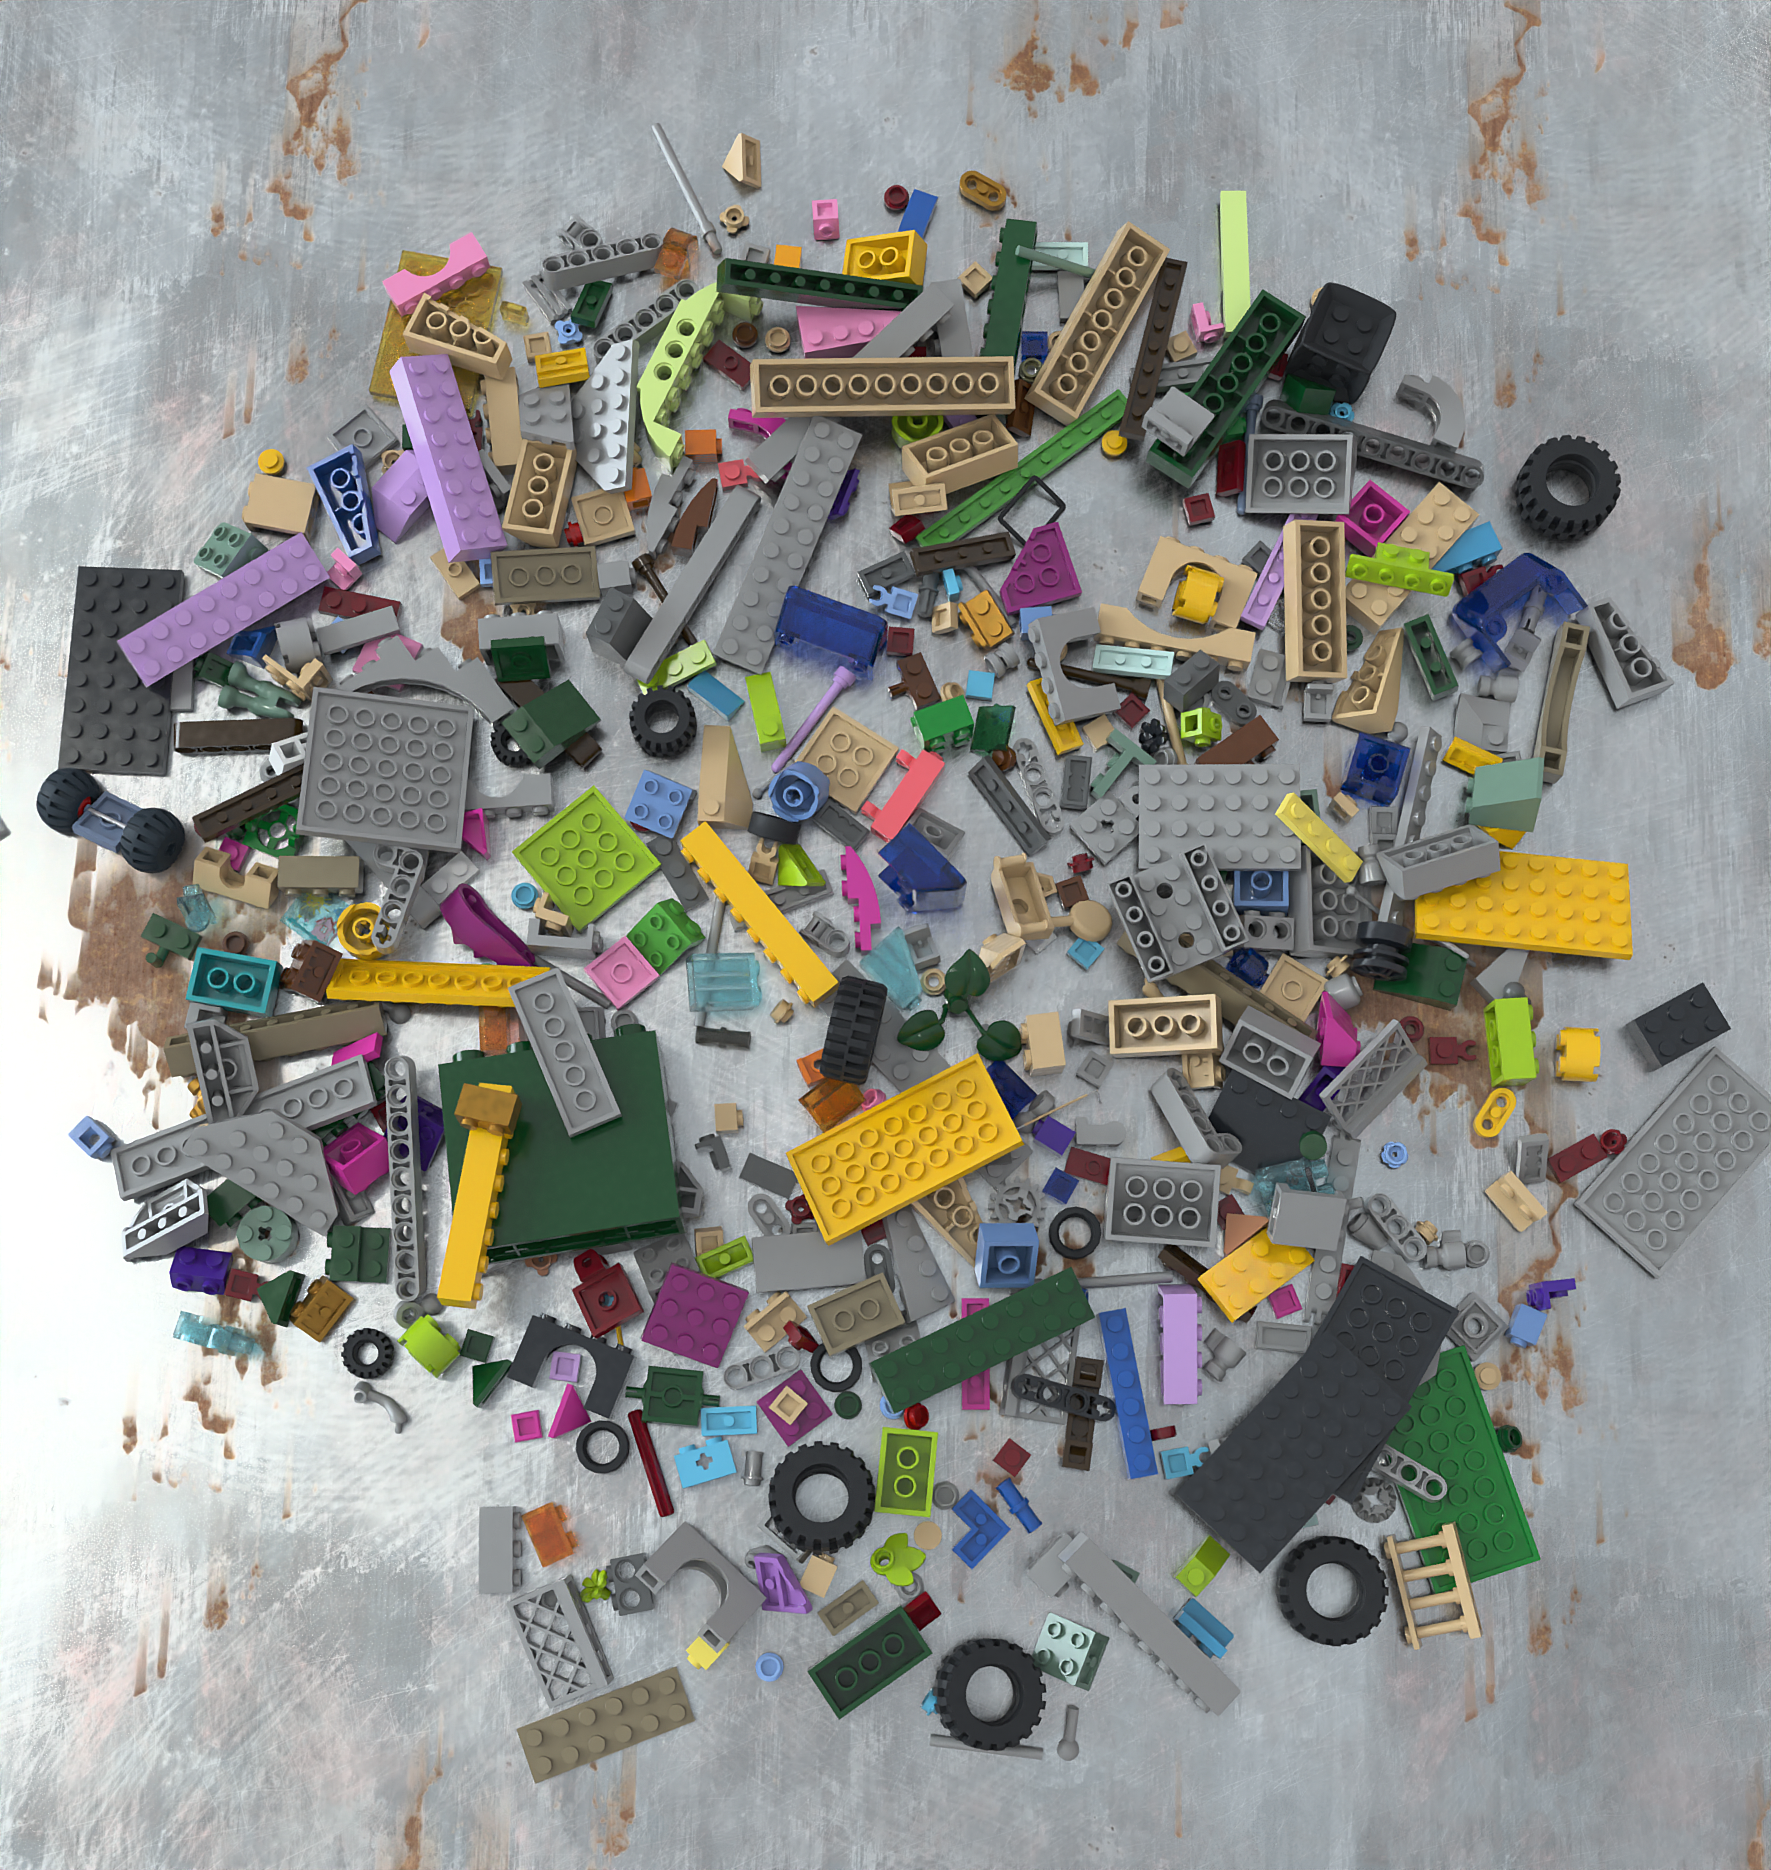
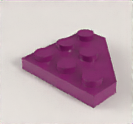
M1058 522L1033 528L1008 577L1004 581L999 593L1007 616L1019 613L1020 608L1042 607L1081 596L1082 590Z

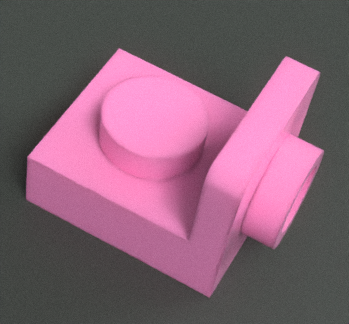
M837 199L813 200L814 239H838L840 235Z
M1203 302L1193 304L1190 319L1196 342L1205 341V343H1213L1219 340L1225 329L1224 323L1211 325L1210 313L1205 311Z
M337 548L331 554L336 563L327 573L330 576L329 579L340 589L347 590L362 575V572L347 555Z

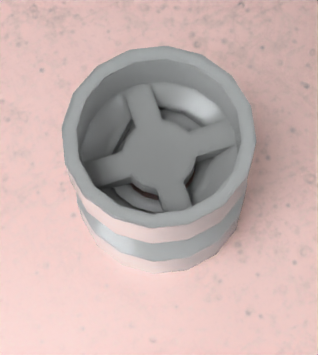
M1007 642L1001 644L996 652H990L984 656L986 665L992 673H995L997 678L1003 676L1008 668H1014L1020 664L1016 652Z

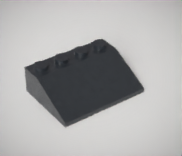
M1232 1069L1208 1119L1216 1133L1231 1134L1241 1143L1242 1151L1231 1163L1276 1184V1182L1287 1183L1285 1182L1287 1181L1286 1177L1289 1180L1294 1177V1180L1299 1178L1291 1175L1290 1171L1296 1176L1303 1175L1304 1168L1307 1167L1310 1160L1301 1154L1299 1140L1303 1134L1309 1131H1317L1323 1135L1332 1116L1294 1097L1291 1100ZM1291 1182L1288 1184L1290 1189L1295 1190L1297 1185H1292Z

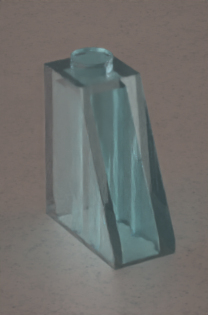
M898 926L859 961V967L872 981L882 983L888 988L887 997L903 1013L907 1009L912 1011L921 1003L922 999L920 997L922 996L923 989L903 931Z

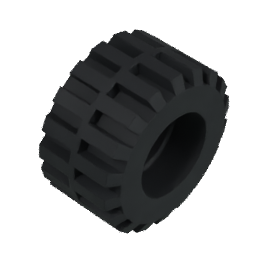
M658 685V690L653 691L652 687L646 689V695L640 693L637 696L638 702L633 701L631 705L632 711H629V723L633 737L642 750L645 748L650 755H653L655 752L658 757H664V753H668L669 757L675 756L674 751L678 750L681 753L685 750V745L690 746L692 736L695 737L697 720L690 699L688 697L685 698L681 690L675 692L674 687L668 686L666 690L663 688V685ZM669 710L674 712L679 720L671 731L658 733L648 727L650 717L658 711Z

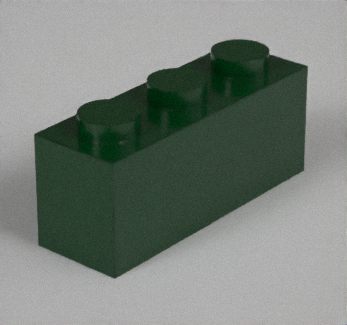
M1429 614L1404 623V634L1432 701L1457 692L1459 685Z

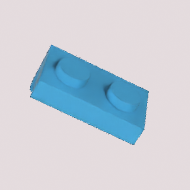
M1191 1598L1174 1617L1180 1623L1177 1627L1189 1639L1193 1635L1201 1643L1198 1648L1210 1659L1213 1655L1221 1659L1228 1651L1225 1647L1234 1638V1634L1194 1598Z

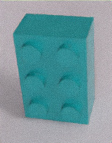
M197 947L185 999L188 1002L221 1007L230 1012L264 1018L273 1016L283 966L274 960Z

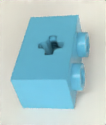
M719 1436L706 1440L705 1447L696 1449L695 1444L679 1448L680 1454L675 1455L674 1459L683 1489L738 1473L729 1440L722 1441V1437ZM704 1453L706 1457H712L713 1462L709 1463V1468L706 1470L704 1466H698L697 1462L702 1459L701 1455Z

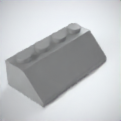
M1471 824L1376 853L1391 890L1404 900H1415L1420 895L1437 893L1442 891L1443 888L1452 885H1463L1468 880L1485 878L1490 876L1491 873L1501 870L1498 841Z

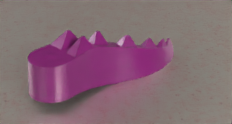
M459 884L440 903V911L451 927L454 944H465L473 949L474 958L487 957L496 962L497 965L538 967L533 964L535 962V954H532L528 946L516 933L492 912L481 895L470 885Z

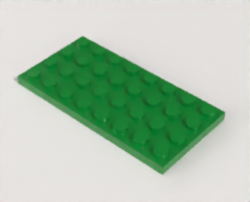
M1465 1345L1440 1352L1436 1375L1417 1387L1409 1401L1412 1408L1396 1424L1386 1444L1445 1480L1447 1492L1436 1503L1427 1502L1396 1484L1415 1539L1438 1535L1439 1531H1443V1524L1456 1522L1470 1582L1473 1583L1539 1561L1541 1558L1503 1451L1499 1445ZM1385 1453L1388 1464L1390 1465L1391 1458L1387 1453ZM1404 1467L1401 1469V1476L1404 1480H1415L1416 1473L1412 1468ZM1428 1482L1426 1484V1491L1430 1495H1440L1441 1488L1436 1482ZM1442 1546L1419 1550L1424 1567L1446 1563V1559H1450L1448 1549L1442 1548ZM1449 1574L1428 1578L1434 1594L1457 1587L1455 1577L1449 1576Z

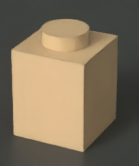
M825 1553L818 1556L812 1554L800 1581L801 1587L824 1598L838 1565L833 1564L835 1558Z

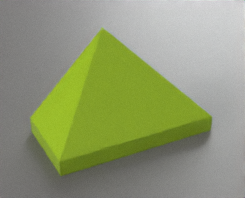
M781 844L779 846L778 885H825V880L800 844Z

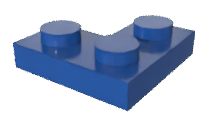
M970 1489L952 1510L971 1530L952 1550L973 1569L1011 1529Z

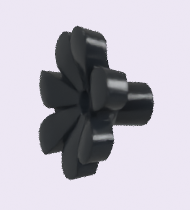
M1155 718L1151 720V723H1142L1141 728L1145 731V733H1140L1139 740L1144 742L1141 746L1142 750L1145 752L1150 751L1151 753L1158 752L1160 745H1165L1169 738L1168 733L1165 732V726L1161 725L1160 720Z

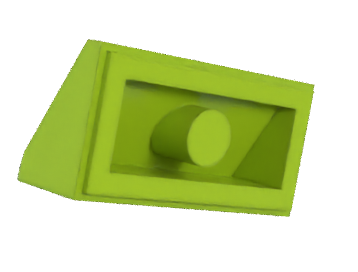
M745 1235L695 1257L701 1273L716 1279H721L754 1264L753 1253Z

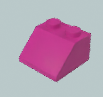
M1322 991L1316 1029L1318 1033L1315 1036L1316 1041L1321 1043L1318 1049L1320 1063L1324 1066L1347 1067L1361 1050L1360 1041H1357V1027H1353L1351 1016L1328 992Z
M359 1122L323 1149L330 1174L343 1188L354 1195L366 1190L372 1182L389 1172L388 1141L382 1135Z

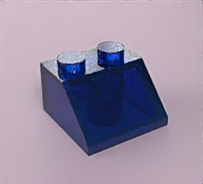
M1360 732L1346 765L1340 790L1390 806L1398 795L1411 748Z

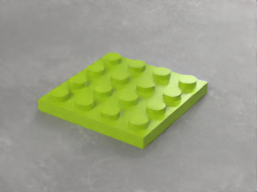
M594 785L512 851V854L543 891L550 894L559 910L564 915L570 917L573 926L579 933L661 866L657 858Z

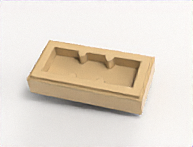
M444 548L430 556V559L459 601L481 587L465 561L448 563Z

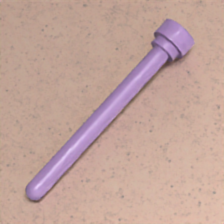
M839 666L833 674L835 677L832 686L772 764L771 769L773 772L778 773L785 766L842 689L845 690L847 686L851 687L856 680V676L843 666Z

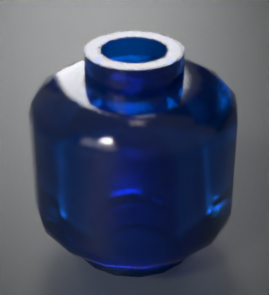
M1241 948L1229 961L1230 972L1252 987L1254 985L1261 986L1269 977L1267 973L1269 962L1252 948L1246 950Z

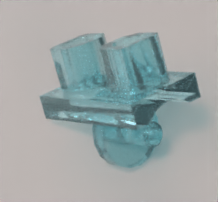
M200 885L184 886L183 897H177V905L185 918L187 928L192 932H201L208 927L209 923L217 924L216 916L204 893H202Z

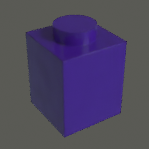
M1047 1116L1045 1121L1039 1119L1032 1131L1036 1135L1033 1142L1058 1158L1062 1157L1076 1134L1075 1131L1050 1116Z

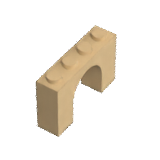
M1160 536L1138 590L1136 600L1160 609L1171 581L1177 575L1184 572L1187 565L1217 573L1220 577L1224 578V583L1219 593L1217 609L1208 628L1219 632L1228 628L1236 629L1258 573L1253 572V569L1249 566L1232 564L1223 556L1209 555L1197 546L1188 547L1183 545L1174 537L1167 536L1165 538Z

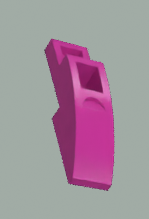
M845 846L846 854L840 855L841 871L846 870L847 880L842 881V897L848 896V904H859V906H853L854 922H859L860 932H855V948H861V956L872 955L871 929H881L877 894L860 857L851 846Z

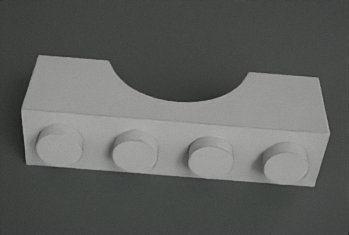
M550 773L523 775L517 789L503 797L486 796L476 789L471 779H467L464 812L482 808L488 819L494 818L496 814H506L507 817H519L525 812H532L533 815H546L548 811H555L553 778Z

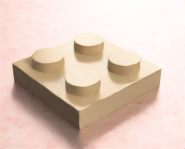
M602 488L571 497L586 547L636 534L623 492L610 494Z
M1283 953L1259 992L1305 1022L1322 994L1324 984L1329 980Z

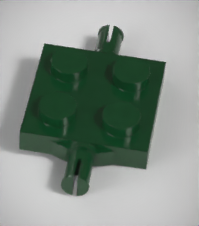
M648 1366L647 1380L643 1388L626 1386L625 1398H638L642 1400L643 1423L697 1428L699 1412L703 1405L719 1407L720 1395L704 1394L702 1387L703 1371Z

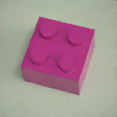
M1369 480L1351 500L1350 514H1338L1335 522H1344V537L1364 554L1372 558L1378 542L1385 543L1406 520L1410 511L1373 481Z

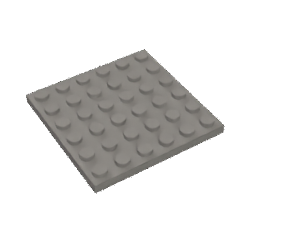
M313 687L296 834L460 853L474 707Z

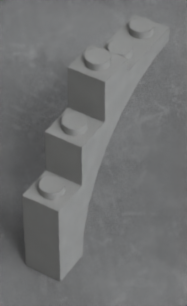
M398 636L383 639L378 644L379 648L375 650L379 660L369 661L362 667L363 671L355 676L351 674L340 681V686L337 687L338 690L363 693L382 686L398 684L429 686L446 691L464 700L474 707L493 728L496 724L499 725L502 719H507L515 712L510 701L478 657L474 660L469 658L463 661L458 666L459 670L455 671L437 646L434 649L429 647L418 655L419 659L415 661Z

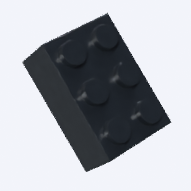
M1703 982L1626 1024L1627 1029L1652 1071L1663 1067L1731 1029Z

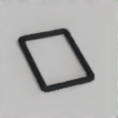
M1033 475L998 516L999 523L1023 546L1026 544V541L1003 518L1034 481L1060 505V508L1045 525L1054 523L1066 508V504L1036 475Z

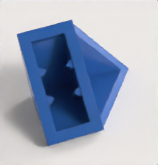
M275 625L236 633L226 654L264 669L266 663L262 658L265 654L270 657L278 640Z

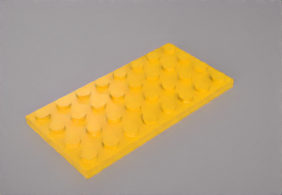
M1499 851L1500 871L1491 873L1490 876L1485 878L1468 880L1463 885H1452L1443 888L1442 891L1437 893L1420 895L1415 899V939L1630 960L1633 955L1628 864Z
M977 1053L786 1152V1155L827 1245L830 1246L1025 1144L981 1057Z

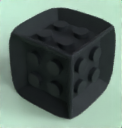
M1326 283L1319 292L1312 306L1310 316L1301 329L1288 359L1284 375L1287 377L1289 373L1335 389L1337 391L1333 401L1341 404L1343 402L1349 405L1355 404L1365 390L1370 375L1381 358L1394 327L1397 313L1385 303L1355 289L1338 283Z

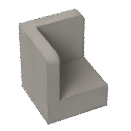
M190 1002L184 1028L187 1030V1023L212 1018L225 1024L228 1012L221 1007Z

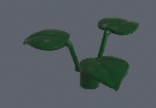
M968 949L948 969L945 975L946 989L944 991V999L946 1003L942 1005L941 1018L938 1020V1016L933 1010L919 1011L903 1024L897 1035V1041L900 1044L918 1051L932 1050L938 1047L944 1040L945 1030L941 1024L945 1022L947 1012L960 1014L965 1011L979 1032L983 1034L977 1040L976 1047L984 1058L992 1061H1004L1013 1058L1022 1050L1021 1035L1013 1023L1006 1020L996 1021L986 1031L968 1005V994L971 996H981L990 985V975L985 963L971 949Z

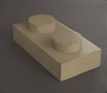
M862 1580L817 1612L832 1636H835L879 1604L864 1580Z

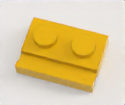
M585 347L535 356L539 388L584 381L590 377Z

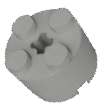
M301 617L274 623L287 671L291 674L299 673L303 666L311 663L314 658L323 664L312 617Z

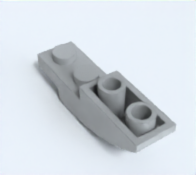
M683 456L672 477L664 473L661 474L651 498L647 519V542L649 554L654 561L659 554L662 555L665 552L670 533H675L680 522L678 508L676 507L683 498L684 493L682 491L685 485H690L696 474L693 460L686 456Z

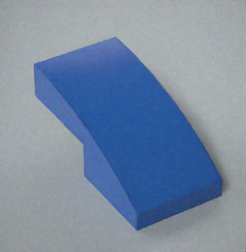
M914 189L898 232L915 230L923 239L939 197Z

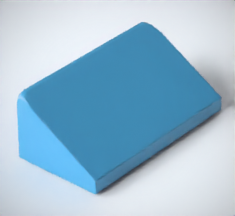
M707 671L701 672L687 685L689 692L728 722L745 703L742 698Z

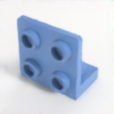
M644 769L625 814V819L666 837L674 838L689 800L694 801L697 790Z

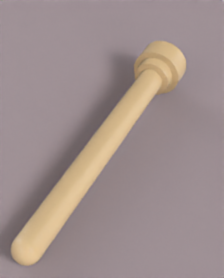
M1156 679L1172 749L1175 750L1178 758L1177 765H1190L1186 762L1173 706L1163 699L1164 679Z

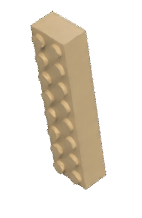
M1129 221L1116 232L1024 399L1065 426H1068L1078 418L1170 251L1168 247Z

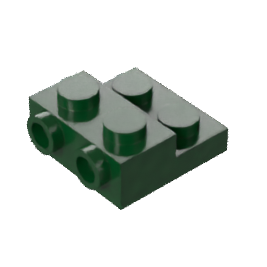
M333 1225V1231H328L327 1248L332 1249L331 1259H326L325 1275H330L329 1280L332 1282L388 1284L392 1229Z

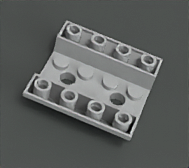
M1206 842L1180 852L1179 856L1137 874L1131 875L1129 873L1105 883L1148 983L1177 975L1220 957L1249 942ZM1160 885H1168L1171 888L1172 895L1169 898L1163 899L1158 896L1157 888ZM1182 934L1191 935L1194 940L1193 945L1189 948L1182 947L1178 942L1179 936Z

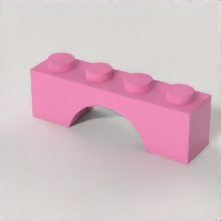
M472 232L449 244V260L446 266L438 273L430 276H417L403 269L382 281L387 294L401 317L414 313L424 293L436 301L445 292L460 288L465 281L472 277L483 275L490 268L487 255Z

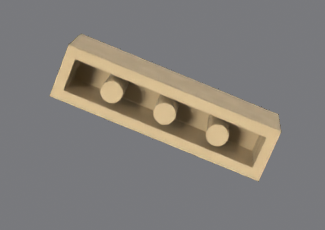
M515 367L508 368L503 380L484 375V380H480L482 395L487 396V404H483L484 418L489 419L490 428H485L487 443H492V452H488V456L502 475L515 474L523 441L520 431L519 385Z

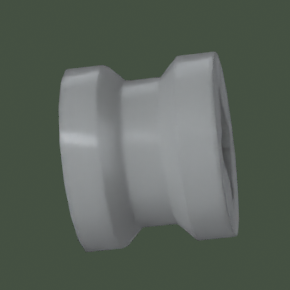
M1470 637L1450 652V656L1460 662L1459 666L1462 670L1468 668L1483 655L1480 649H1476L1473 646V640Z

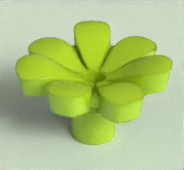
M595 1569L591 1579L586 1577L583 1580L582 1585L586 1588L579 1595L583 1602L589 1603L593 1598L596 1600L599 1598L607 1600L610 1597L611 1591L605 1587L606 1579L608 1578L605 1570L600 1572L598 1569Z

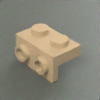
M543 892L542 898L538 897L533 907V913H536L535 918L541 920L549 935L571 937L574 926L570 917L553 911L554 902L550 894Z

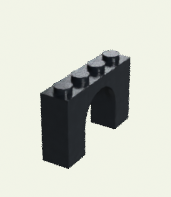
M542 1312L540 1317L532 1315L507 1377L536 1388L544 1366L553 1351L568 1345L583 1347L591 1354L596 1366L595 1381L583 1409L612 1419L637 1358L631 1355L633 1349L618 1343L616 1348L606 1345V1338L599 1337L596 1339L593 1335L590 1338L581 1335V1328L566 1323L565 1328L555 1324L556 1318Z

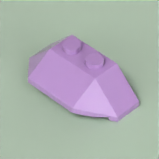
M406 450L372 487L376 528L395 544L431 505L414 450Z

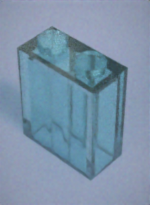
M755 952L692 954L686 959L690 1012L753 1010L759 1006V1002L762 999V991L760 986L757 985L760 966L759 961L755 960Z

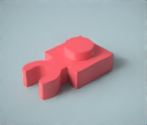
M743 459L718 463L723 491L732 490L738 484L742 487H748L747 479H752L756 482L763 481L749 465L744 466Z

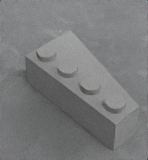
M1611 597L1589 603L1575 615L1579 625L1590 627L1587 643L1617 709L1659 695L1675 684L1670 675L1667 677L1660 668L1661 664L1657 658L1652 657L1643 646L1645 642L1642 638L1636 636L1629 627L1630 622Z

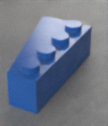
M351 444L306 467L348 557L359 566L380 555L381 550L362 452Z

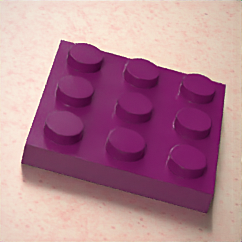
M671 1262L641 1335V1341L718 1368L749 1292L744 1288Z

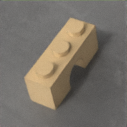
M205 847L197 856L194 862L192 886L265 909H269L278 897L277 868L256 862L248 873L242 876L231 867V854Z

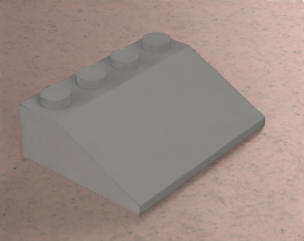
M1249 434L1245 513L1350 514L1358 437L1339 434Z
M1307 845L1301 846V871H1288V918H1295L1294 950L1289 951V954L1310 958H1335L1336 956L1342 958L1345 955L1348 956L1347 958H1353V951L1362 948L1355 943L1358 923L1372 921V910L1356 897L1349 896L1346 893V889L1349 886H1355L1357 892L1371 902V886L1360 885L1358 871L1352 882L1344 883Z
M1111 1157L1104 1212V1239L1215 1248L1221 1165Z

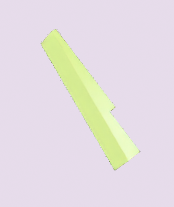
M1246 191L1220 192L1221 291H1223V323L1225 327L1223 338L1230 336L1251 306Z

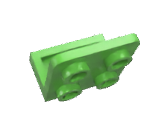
M673 898L658 902L626 936L659 975L663 974L688 948L699 945L706 938L701 932L700 926L687 916L683 906Z

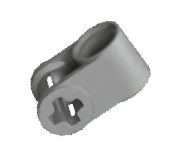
M574 213L571 214L570 221L562 229L556 231L557 237L566 246L574 250L586 248L591 243H596V245L603 244L600 233Z
M814 911L812 920L805 929L799 931V934L832 957H845L850 950L848 935L824 915ZM834 939L844 940V946L840 949L832 948L830 944Z

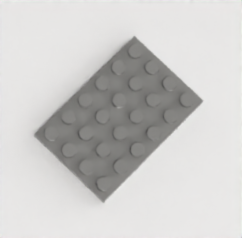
M1300 764L1139 765V871H1144L1179 856L1180 852L1203 842H1206L1218 871H1301V839L1275 815L1287 794L1294 792L1300 798Z

